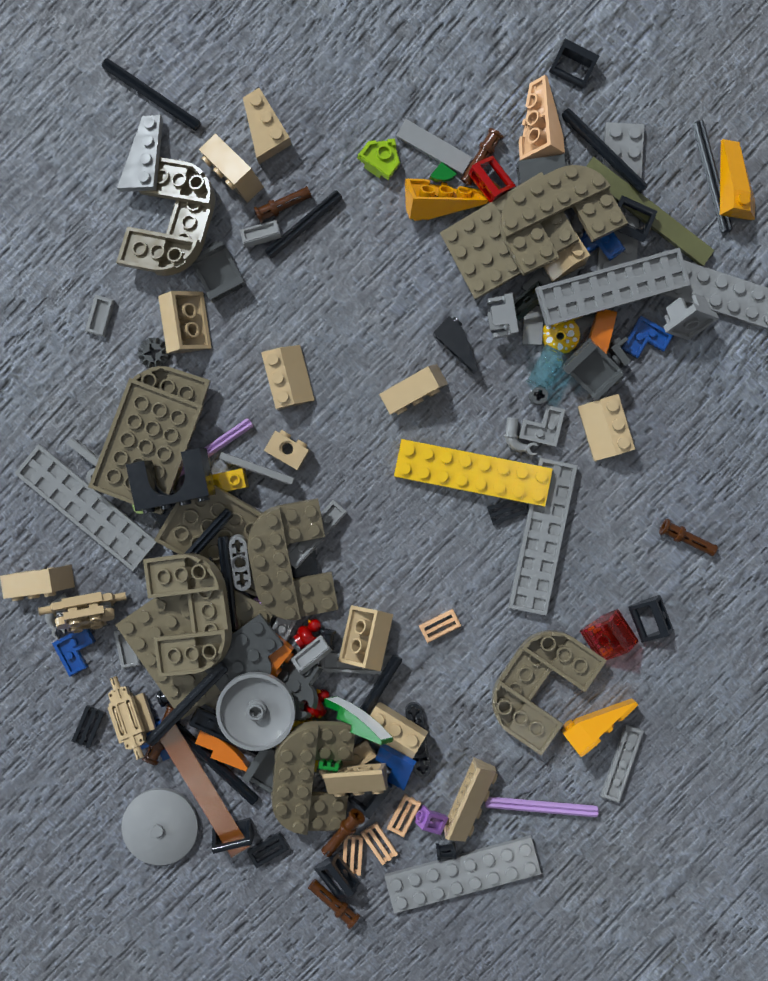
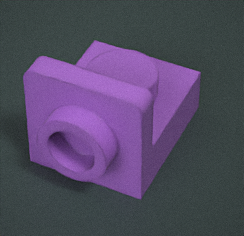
M421 805L416 814L415 823L424 831L441 835L448 817L445 814L429 810L425 805Z

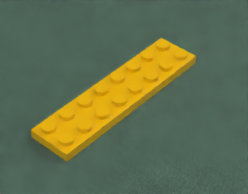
M401 439L394 477L545 506L553 469Z

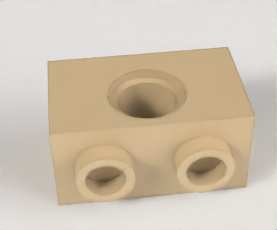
M283 430L280 433L275 431L264 451L294 469L299 470L310 451L307 449L308 445L299 439L297 442L291 440V435ZM290 443L293 446V451L287 455L283 452V447L285 444Z

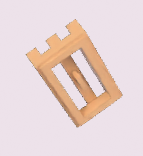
M453 608L419 625L427 643L461 627ZM449 615H452L451 618H449V619H447V620H445V621H443V622H441V623H439V624H437V625H435V626H433V627H431V628H429V629H427V630L424 629L425 627H427V626H429V625H431V624H433V623H435V622H437V621H439V620H441V619H443V618H445V617H447V616H449ZM455 621L456 624L428 637L427 634Z
M404 793L387 829L404 838L421 806V802L416 801L413 797L410 798ZM408 801L406 808L404 809L396 827L394 828L393 825L400 811L402 810L405 802ZM412 804H414V809L412 810L403 830L400 831V826L402 825L410 807L412 806Z
M377 821L361 832L362 837L382 865L398 855L397 850ZM374 828L378 831L386 845L389 847L391 853H388V851L385 849L377 835L374 833ZM368 832L385 855L384 858L368 836Z
M350 835L344 840L343 861L346 864L348 839H350L351 857L349 869L353 874L361 876L362 835ZM355 840H359L357 869H354Z

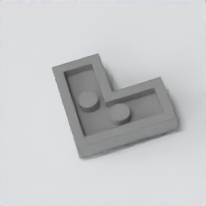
M546 405L542 423L523 419L518 438L557 447L565 409Z

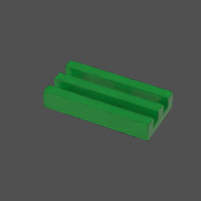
M321 759L319 761V769L338 771L343 765L342 760L334 761L330 759L326 761V759Z

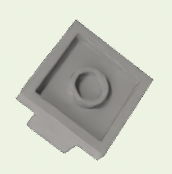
M509 293L504 294V296L488 298L487 305L501 303V305L492 306L491 311L487 313L490 331L505 329L504 332L493 333L492 339L514 337L519 331L513 294Z
M694 294L692 295L694 304L687 308L683 298H678L666 307L668 314L664 317L667 324L663 327L666 333L690 340L717 321L719 317L717 312L710 309L705 297Z

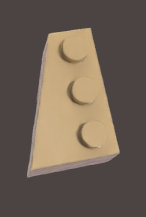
M258 88L244 96L243 101L258 163L261 164L292 144L289 135L261 89Z
M216 133L199 149L203 155L201 159L208 167L212 165L216 175L220 179L223 177L231 190L235 189L247 203L264 188L251 167Z
M438 364L422 369L379 395L389 414L396 413L399 415L407 411V406L411 404L415 406L423 402L425 396L429 395L432 397L439 393V389L448 385Z
M72 565L0 576L3 599L12 598V601L23 600L24 596H28V599L39 598L40 594H44V597L55 596L56 591L75 587Z

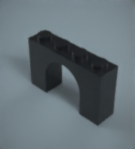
M196 448L181 452L185 481L182 488L173 495L163 492L158 486L152 460L126 464L135 511H143V514L155 512L157 507H161V510L170 509L176 503L184 506L192 504L191 500L198 499V502L210 500L209 496L216 495L207 448Z

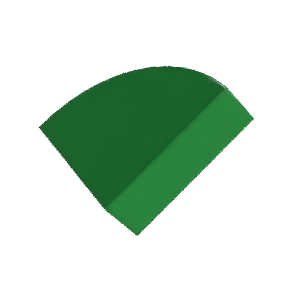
M441 162L429 179L434 182L451 181L455 178L456 173Z

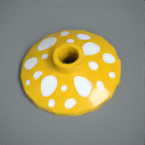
M574 320L565 321V323L558 326L551 325L546 327L545 325L543 327V344L553 353H569L579 342L580 330ZM559 332L564 334L563 339L557 338Z

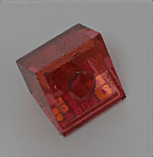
M618 609L602 615L580 630L590 648L606 660L629 653L639 641Z

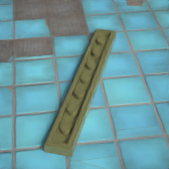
M595 157L591 158L586 167L597 171L605 177L611 185L609 190L617 203L621 195L656 210L657 214L651 229L676 248H680L681 252L700 266L705 265L714 249L643 194L639 193ZM622 204L625 209L643 223H647L650 216Z

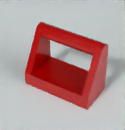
M494 156L478 161L471 166L468 173L489 203L494 202L497 198L516 187ZM490 164L506 187L498 189L483 168Z

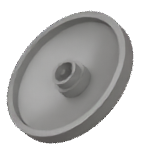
M248 672L232 679L221 692L216 706L217 722L224 736L234 745L250 751L267 750L281 743L291 731L296 715L295 701L288 687L277 677L263 672Z
M152 788L135 797L127 807L122 819V836L129 851L139 860L158 866L172 864L182 859L193 847L199 831L198 815L193 804L182 793L170 788Z

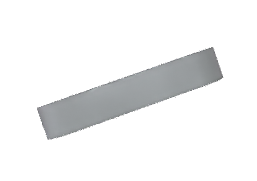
M236 534L229 541L233 582L236 589L245 591L251 586L252 580L247 540L243 535ZM235 540L243 543L240 546L241 553H237V546L233 545ZM243 558L246 564L243 567H237L235 560ZM240 572H244V580H248L245 582V585L237 582L240 581Z

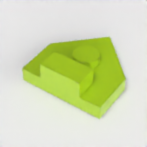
M395 138L376 142V140L368 141L357 156V159L365 164L364 168L378 178L383 176L387 180L391 178L400 165Z

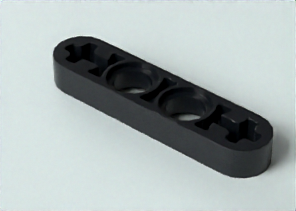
M410 702L405 708L406 718L425 729L421 705L417 702ZM411 707H415L416 710L419 709L416 712L417 720L421 718V721H413L412 713L408 712L411 710ZM425 737L422 745L425 747L424 752L416 753L413 760L415 758H423L424 766H428L424 772H421L420 769H417L420 767L419 759L415 760L417 762L414 771L419 777H426L431 771L427 738Z

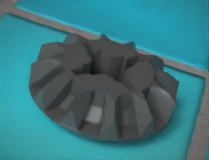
M148 338L142 341L138 348L140 361L149 368L163 366L168 360L169 353L166 352L165 342L159 338ZM151 345L154 350H161L155 354V359L151 355H146L148 352H151Z

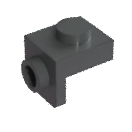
M627 336L623 339L620 337L616 338L610 343L612 347L608 349L612 356L611 359L620 368L625 367L631 362L620 347V345L628 340Z

